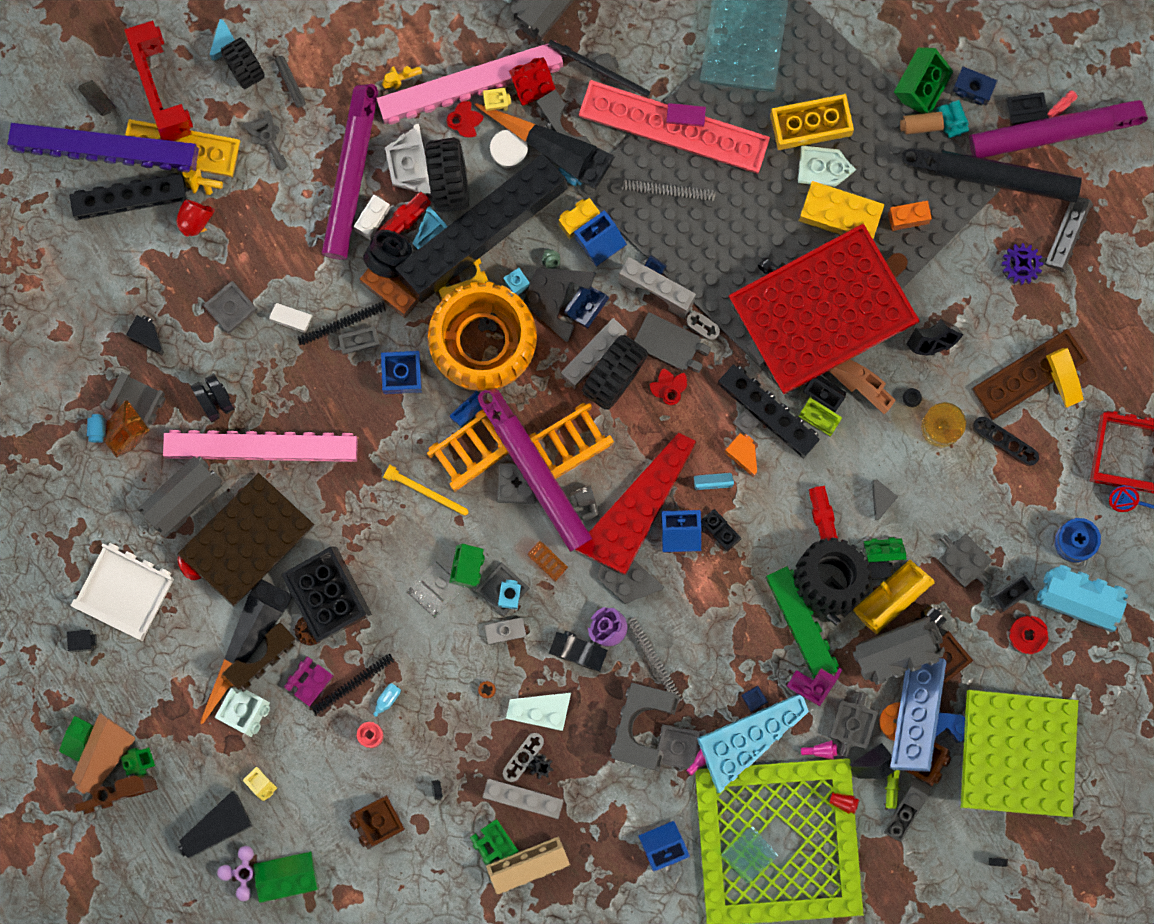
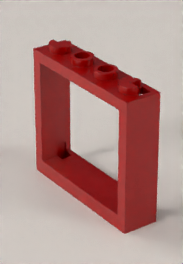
M1116 411L1104 412L1100 415L1090 482L1114 487L1131 486L1137 491L1154 494V483L1099 473L1106 423L1154 431V418L1145 417L1144 419H1138L1133 414L1122 416L1118 415Z

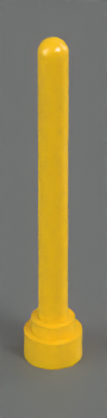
M388 466L383 476L384 479L388 481L396 480L464 516L469 513L467 508L399 474L396 467Z

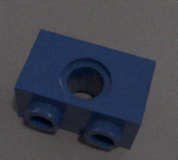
M963 66L952 92H955V95L960 98L967 97L972 99L977 105L984 104L987 106L998 80ZM975 84L979 90L973 91L969 85Z

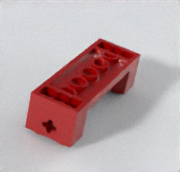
M152 20L124 29L161 140L174 141L192 135L190 128L193 127L188 109L184 110L182 104L163 109L146 61V57L163 52L161 45L165 43L160 27H155Z

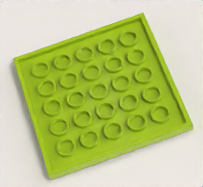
M967 690L960 808L1073 817L1078 700Z

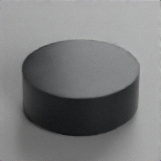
M431 781L434 800L442 799L440 781Z
M989 858L988 865L1007 867L1008 859Z

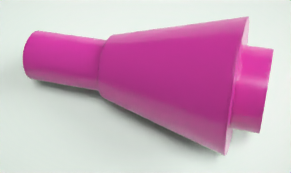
M833 740L814 747H802L801 755H814L834 760V756H837V744H833Z
M701 749L693 764L686 770L691 776L700 767L706 765Z

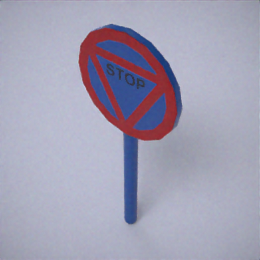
M1119 486L1109 495L1110 506L1118 512L1131 511L1137 505L1154 509V505L1139 501V493L1131 486Z

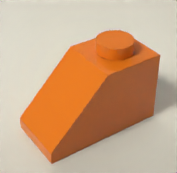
M740 433L724 453L754 477L757 473L754 440L747 434L742 435Z

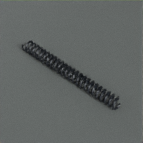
M382 300V303H375V306H368V309H361V312H354V315H347V318H340V321H333V325L332 323L326 324V328L325 326L319 327V331L318 329L312 330V334L311 332L305 333V337L304 335L298 336L299 344L301 345L302 343L305 346V342L309 343L308 340L312 343V339L316 340L315 337L319 340V336L321 338L323 335L326 337V333L328 335L330 332L333 334V330L335 332L337 329L340 331V327L342 329L344 326L347 328V324L351 326V323L354 325V321L358 323V320L361 322V318L365 320V317L368 319V315L372 317V314L375 316V312L379 314V311L382 313V309L386 311L385 301Z
M391 654L382 657L383 661L379 659V662L376 661V665L373 663V667L369 666L370 670L366 668L367 672L363 670V673L360 672V676L357 674V678L353 677L354 681L350 679V682L347 681L348 686L344 683V687L341 686V689L337 688L338 692L334 690V693L331 692L332 697L328 694V698L325 697V701L321 699L322 703L318 701L319 706L315 703V707L312 706L315 716H317V713L320 714V711L323 712V708L327 709V707H330V704L336 703V699L340 700L339 697L343 698L342 695L346 696V693L352 692V688L356 689V687H359L358 683L362 685V682L365 683V679L368 680V677L372 678V676H375L374 672L378 674V671L381 672V668L384 669V666L388 667L387 663L391 665L390 661L394 663Z

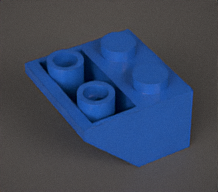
M605 210L574 231V238L596 267L627 245L616 224Z
M701 510L662 511V551H701Z
M675 821L638 835L653 872L690 857Z

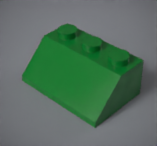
M918 47L894 93L904 105L921 114L931 113L954 71L936 48Z
M312 851L254 864L259 903L319 890Z

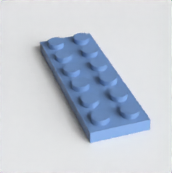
M939 658L940 661L932 665H928V663L921 665L922 668L911 672L910 668L905 671L890 766L893 770L930 771L946 668L945 659Z

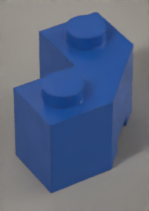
M939 713L935 737L946 730L957 744L963 741L965 732L964 716Z

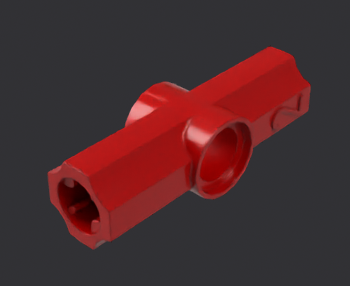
M419 192L407 204L400 206L394 212L393 217L379 228V231L390 230L400 234L404 229L410 228L417 221L418 216L432 205L431 201L424 193Z
M825 486L809 489L813 507V520L818 528L820 540L827 538L829 541L831 538H838L834 525V512L832 506L829 505Z

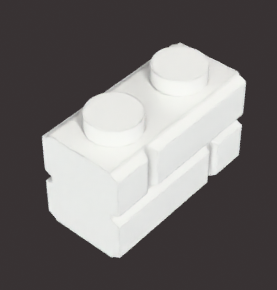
M373 195L354 225L355 232L372 240L385 216L390 211V204Z

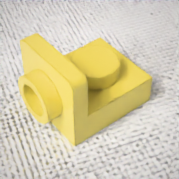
M505 88L483 91L486 111L508 110V105H511L510 94H506Z
M258 767L243 779L244 783L262 801L270 798L277 789Z

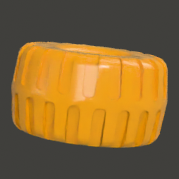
M474 281L470 282L469 285L456 287L453 292L446 294L439 305L436 306L428 327V347L433 362L439 371L452 383L466 390H476L478 392L493 388L499 390L513 383L530 364L537 342L536 325L527 305L509 288L503 285H496L490 281H486V283ZM479 318L492 319L502 328L505 335L503 350L497 357L489 361L471 359L463 352L460 345L463 329L470 322Z

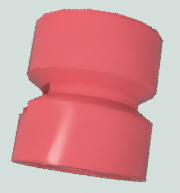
M374 722L363 723L357 730V739L366 748H376L383 741V731Z

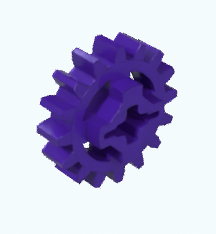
M1022 243L1020 248H1018L1015 244L1013 250L1009 248L1006 251L1007 254H1004L1002 257L1006 260L1001 263V266L1006 267L1002 272L1009 274L1006 278L1007 280L1011 277L1013 278V284L1017 280L1020 281V285H1023L1025 281L1030 284L1032 282L1031 278L1036 280L1038 278L1036 274H1041L1042 272L1039 269L1043 266V263L1039 262L1042 255L1037 256L1038 250L1032 251V245L1025 248L1024 243ZM1032 259L1034 261V267L1031 265ZM1010 260L1013 263V269H1011ZM1025 262L1024 266H1019L1020 263Z

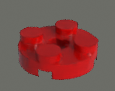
M1021 617L1012 624L1009 640L1018 652L1031 655L1040 652L1047 645L1048 629L1046 624L1038 617ZM1026 630L1027 632H1029V630L1033 632L1032 636L1034 638L1032 640H1030V638L1028 640L1025 639L1026 635L1024 634V632Z

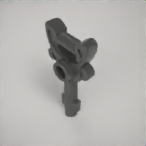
M268 110L264 114L263 119L253 124L250 122L243 123L245 129L253 136V144L267 145L274 157L273 162L276 167H279L280 170L287 168L285 157L279 153L273 142L276 140V134L280 130L278 126L274 125L270 111ZM268 125V128H267L266 130H263L262 132H257V131H256V130H258V129H260V128H262V127Z

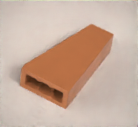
M101 713L97 717L72 777V780L77 784L75 788L83 794L88 792L93 795L94 790L101 786L136 739L128 731Z

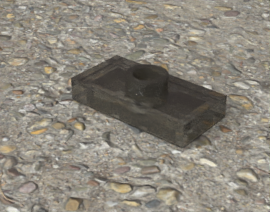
M93 80L78 87L80 93L101 116L112 113L117 108Z

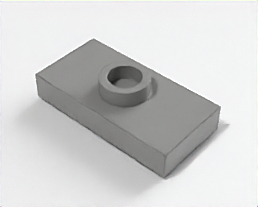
M523 618L485 625L489 645L526 637Z

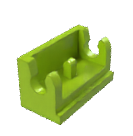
M809 398L799 414L802 420L830 437L842 420L841 416L812 398Z

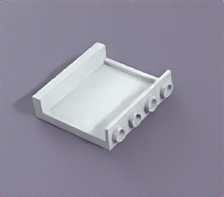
M111 543L108 546L102 544L103 549L77 599L73 600L71 606L143 641L174 579L170 577V572L162 568L158 571L153 568L154 564L146 560L140 562L136 560V555L128 551L123 554L118 551L119 547Z

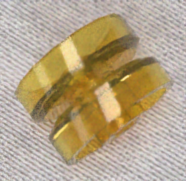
M947 402L938 403L931 407L921 423V431L925 440L934 447L939 448L950 447L956 443L966 428L964 413L956 405Z

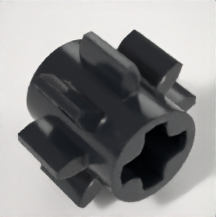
M543 754L541 758L533 756L534 761L528 764L532 767L530 774L534 775L537 773V779H541V776L548 778V773L554 770L549 765L553 761L550 759L545 761L546 756ZM540 763L543 764V766H542L543 770H539V768H540L539 764H540Z

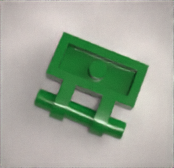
M888 537V539L884 540L871 538L869 541H863L868 562L906 560V550L902 538Z
M497 819L481 829L485 837L479 839L476 833L470 837L473 848L479 851L485 865L494 863L493 859L496 857L502 860L519 852ZM487 842L494 849V852L489 854L484 846Z

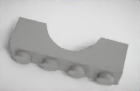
M612 318L561 372V377L575 389L601 360L613 342L620 335H627V330Z
M491 779L487 780L483 795L484 799L555 819L559 818L563 804L562 799Z

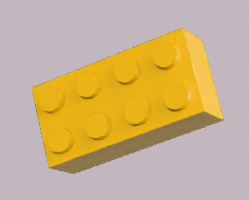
M846 94L772 108L770 113L778 150L852 136L854 131Z
M812 181L799 222L839 235L864 223L872 239H874L885 204Z

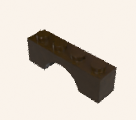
M279 622L265 635L267 652L261 660L255 663H242L236 660L222 673L221 677L237 694L240 691L245 692L252 685L250 683L255 678L260 679L266 673L265 669L269 665L273 667L280 661L279 656L284 652L288 654L295 647L296 638Z

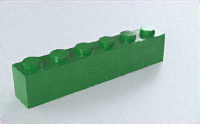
M788 566L767 575L765 579L813 679L820 669L831 675L836 673L837 667H839L838 662L834 656H830L828 651L830 646L827 640L822 639L820 635L822 629L817 621L814 622L811 616L814 614L811 606H807L804 603L803 597L800 598L797 593L799 588H795L794 585L796 578H794L793 569L789 570Z

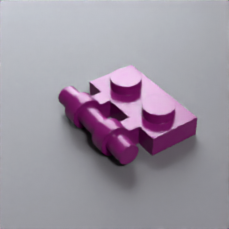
M307 656L303 662L300 661L297 665L299 667L295 673L288 677V682L284 688L290 691L295 685L299 689L294 695L311 707L333 678V675L319 664L312 670L309 666L313 660ZM306 672L309 676L302 684L298 680Z

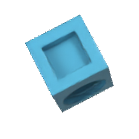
M517 268L503 278L506 287L517 295L526 291L530 286L529 281L520 268Z
M506 580V583H501L498 607L518 610L521 585L517 584L518 581ZM508 589L514 590L516 593L515 597L507 599L504 596L505 591Z

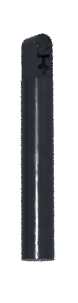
M909 148L902 153V161L906 165L934 170L938 176L1074 203L1077 202L1081 189V177L941 150L940 154ZM910 151L916 155V159L912 163L906 160V154ZM931 155L934 163H930V166H927V162H924V160Z

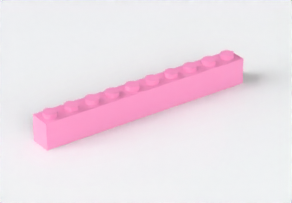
M547 43L377 98V103L384 124L389 123V125L398 123L399 119H411L421 112L430 113L437 107L451 106L455 101H467L471 99V96L477 94L483 96V91L506 88L508 84L513 83L509 70H512L517 65L527 64L535 58L544 57L550 73L557 72L563 67L560 52L548 47Z
M169 430V433H164L163 456L165 459H192L194 456L196 458L200 456L202 459L357 462L358 439L357 436H353V433H342V436H334V433H323V436H315V433L305 432L303 435H296L295 432H284V435H277V432H265V435H257V432L247 431L246 434H238L237 431H227V434H219V431H208L207 434H200V431L190 430L188 433H181L179 430Z

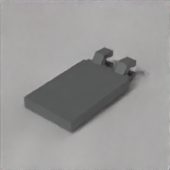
M648 312L634 340L647 350L649 356L682 372L688 368L700 373L703 364L692 360L695 352L708 357L711 351V347L700 343L701 339L699 336Z

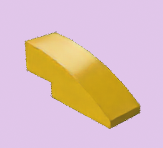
M1062 348L1046 355L1053 371L1051 374L1065 407L1068 408L1083 401L1080 381L1068 348Z

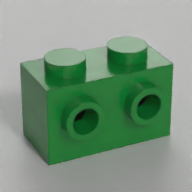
M463 543L457 545L449 583L467 588L476 587L481 580V573L479 572L485 559V555H483L484 549Z

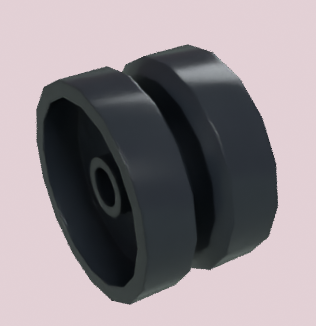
M380 230L375 233L363 255L364 262L375 274L385 278L397 277L395 267L411 255L412 247L402 235L390 230Z
M214 373L205 378L209 390H206L201 382L190 386L211 423L220 418V413L216 406L219 405L225 414L235 410L229 400L228 392Z

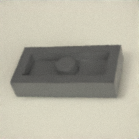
M375 326L338 335L343 355L380 346Z

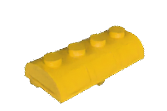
M909 560L885 582L883 581L853 611L875 634H878L935 582L913 561Z

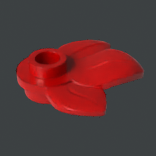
M463 101L456 106L455 111L448 114L446 122L449 128L457 130L461 136L473 138L477 136L474 127H477L483 121L484 116L479 112L471 110L470 101ZM457 118L459 123L454 124L452 120Z
M662 369L658 382L650 383L651 393L655 397L662 398L665 404L675 405L680 401L681 393L687 387V377L685 373L674 377L668 370ZM673 393L675 398L669 399L668 394Z

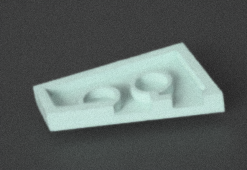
M571 693L510 699L506 719L563 731Z

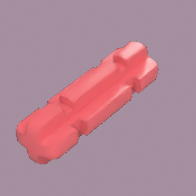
M1070 90L1053 109L1047 112L1048 117L1059 116L1077 99V94Z

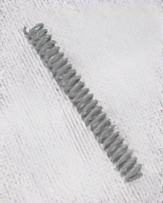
M626 179L624 180L623 187H621L622 190L624 187L627 190L629 186V191L633 187V191L636 189L637 192L639 189L642 192L643 188L644 192H646L648 188V193L651 191L652 194L654 190L656 194L658 190L659 194H661L663 189V195L666 193L667 196L669 192L671 196L673 192L674 196H676L678 191V197L681 195L682 198L684 194L686 198L688 194L689 198H691L693 193V199L696 196L699 199L700 196L701 200L703 196L704 200H706L707 195L708 200H710L712 195V201H714L716 194L715 192L713 194V190L710 192L709 189L707 192L705 189L703 192L700 189L698 193V188L696 190L692 188L691 190L690 187L688 190L685 187L683 191L682 186L679 189V186L676 188L675 185L673 188L670 185L669 189L668 185H666L664 189V184L661 186L660 183L658 186L655 183L654 187L653 183H651L649 187V182L646 184L645 181L643 185L641 181L639 185L638 181L634 185V180L632 182L628 180L627 183Z
M636 617L631 618L627 625H630L629 628H632L631 632H634L633 635H636L635 638H638L637 642H640L639 645H642L643 652H646L645 655H648L647 658H650L649 662H651V665H654L653 668L657 672L656 675H660L659 678L663 682L662 685H666L664 688L667 689V692L677 694L679 690L675 691L677 687H674L675 684L670 685L673 683V680L669 681L671 677H668L669 674L664 675L667 673V670L663 671L665 667H662L663 664L658 665L661 663V660L657 661L659 657H656L657 654L652 655L656 650L651 651L654 648H649L652 644L646 645L650 640L645 641L648 637L643 638L646 635L645 633L642 634L644 630L639 631L642 627L637 628L640 625L636 624L638 620L633 621Z

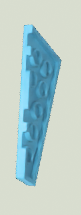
M800 694L794 695L697 738L717 793H721L725 789L724 787L731 781H734L745 768H748L767 751L771 744L776 740L778 741L783 733L790 727H793L809 712L803 696Z

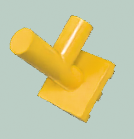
M406 66L401 73L397 74L395 67H392L390 73L385 75L382 86L385 89L395 87L397 91L401 86V80L422 74L420 66L413 69Z
M196 167V171L182 172L186 187L192 189V192L195 194L200 185H203L206 195L213 193L211 187L222 189L223 182L202 178L199 167Z

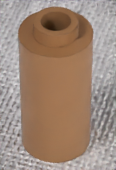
M942 112L903 116V120H900V129L904 131L905 135L941 131L944 129Z

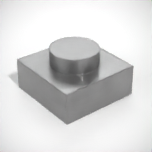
M747 409L733 421V424L743 434L747 435L760 423Z

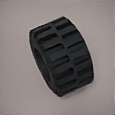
M239 37L221 48V54L226 64L243 89H247L265 78L261 65L243 38Z

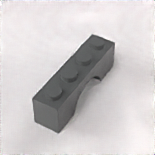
M556 89L536 101V112L540 118H545L548 129L590 143L587 136H573L563 129L560 119L566 110V104Z

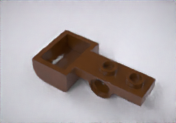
M137 775L117 780L114 784L116 791L110 786L97 787L93 792V799L75 804L76 812H83L84 815L93 813L97 807L101 806L102 809L113 806V802L158 790L156 780L150 775ZM104 790L107 792L106 800L102 798V792Z

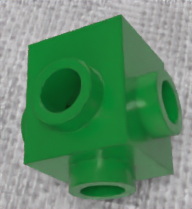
M139 747L127 751L128 754L121 758L127 776L147 774L146 770L155 766L150 747L139 750Z

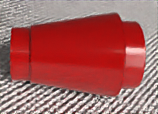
M833 792L829 804L848 814H855L860 799L855 798L856 796Z

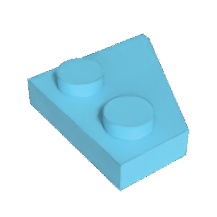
M430 206L426 210L419 231L413 241V246L417 250L448 227Z

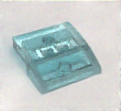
M753 827L748 829L721 854L747 884L778 857V854Z

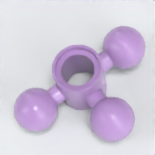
M243 846L239 849L238 857L242 860V865L238 866L236 870H232L228 865H222L217 871L218 877L223 881L236 877L241 882V886L236 890V897L240 901L249 900L252 894L251 889L248 887V882L255 875L254 869L249 866V861L253 858L254 852L249 846ZM243 868H247L250 872L247 879L240 877V871Z

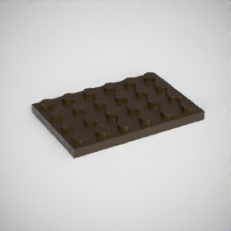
M258 473L177 554L232 607H235L315 524Z

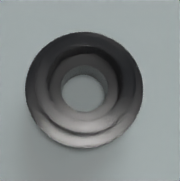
M915 388L907 389L903 394V402L908 407H916L922 401L920 391ZM909 396H915V401H910Z

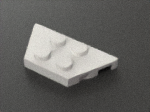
M416 124L406 134H402L395 142L385 147L392 185L431 195L419 124Z

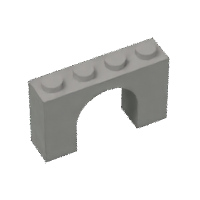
M628 257L619 273V284L634 292L638 287L655 294L668 304V311L683 319L686 318L694 304L695 293Z

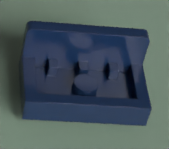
M580 286L574 298L567 304L564 312L571 320L588 329L609 297L592 286L590 289Z

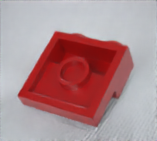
M544 57L535 58L527 64L517 65L512 70H509L522 106L538 100L556 89Z

